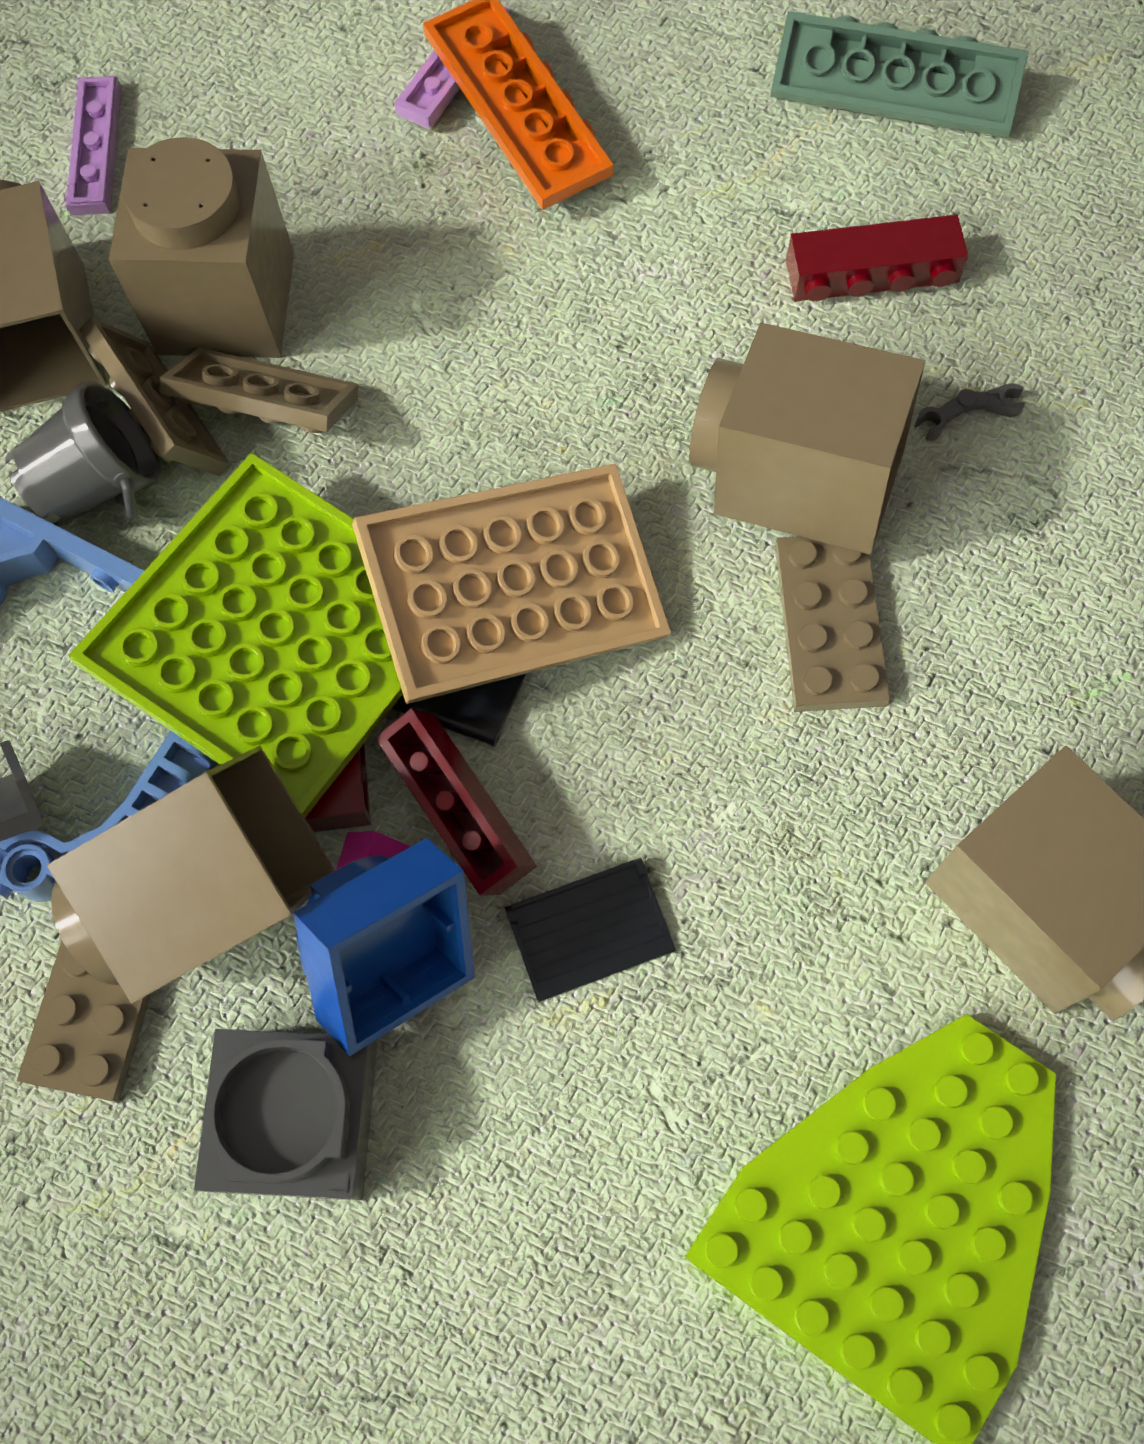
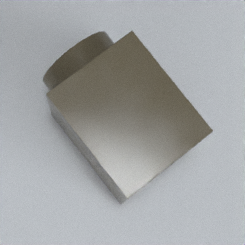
M188 137L162 140L147 148H128L108 260L157 355L188 356L199 347L239 357L281 358L294 251L262 150L218 149L206 141Z
M0 179V412L67 396L70 391L83 381H95L102 386H107L104 366L92 357L88 350L90 345L80 331V328L90 317L94 318L85 268L79 254L39 181L21 185L16 182Z
M760 322L744 364L718 358L713 363L706 378L694 419L689 451L690 465L716 472L714 514L871 555L904 454L926 360Z
M261 745L203 773L47 865L56 880L51 895L53 918L66 948L76 962L91 976L107 984L120 985L131 1004L292 915L312 897L310 884L335 871Z
M1065 745L967 835L924 883L1054 1014L1088 997L1113 1021L1129 1012L1144 1000V818Z

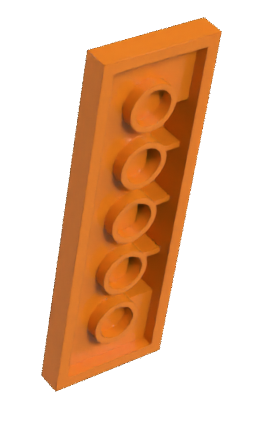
M471 0L423 23L425 37L542 210L613 176L614 165L595 139L591 124L587 119H581L575 110L573 100L568 91L560 89L554 79L550 65L546 61L542 62L535 53L529 35L525 32L521 33L499 0Z

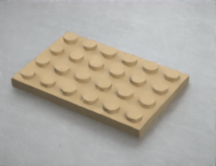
M616 463L359 516L353 520L352 526L406 704L657 641L671 634Z

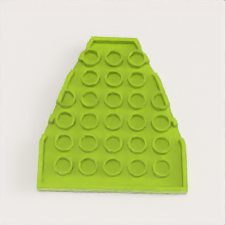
M965 1014L866 1070L776 1142L744 1165L684 1255V1258L933 1444H973L1018 1365L1050 1197L1056 1073L968 1014Z

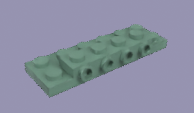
M788 11L770 97L1008 138L1013 124L1029 51L979 43L977 39L970 36L943 37L939 36L935 31L920 29L913 32L901 30L891 23L864 24L859 23L857 19L850 16H840L834 19Z

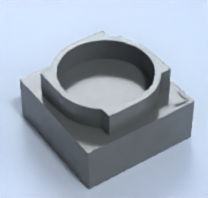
M215 1029L194 1191L363 1201L378 1044L372 1042L349 1057L329 1034Z

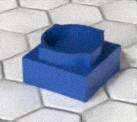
M428 838L391 858L384 856L361 858L310 884L312 897L308 900L307 904L293 913L297 929L298 951L303 973L307 976L315 1018L349 1057L475 978L464 870Z

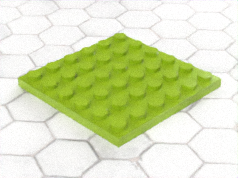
M250 453L68 655L76 666L220 765L261 745L304 819L403 695L352 526L354 519L253 453Z

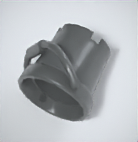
M95 381L79 383L67 394L62 403V408L24 441L12 448L5 457L6 463L15 459L18 469L11 473L9 477L21 498L42 518L51 512L61 517L54 523L57 526L68 525L79 516L113 498L122 506L126 518L133 520L137 516L135 492L155 484L161 474L159 456L151 448L150 442L152 440L145 429L133 420L129 413L130 408L110 389Z

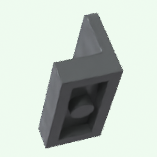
M10 740L0 743L12 773L0 778V841L44 825Z

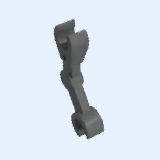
M1011 383L987 390V392H974L971 389H963L955 398L939 408L926 407L919 412L914 427L917 428L924 421L934 422L936 426L929 429L925 439L928 441L939 438L945 424L963 412L985 409L988 412L1005 417H1016L1021 414L1026 403H1011L1006 398H1020L1024 387Z

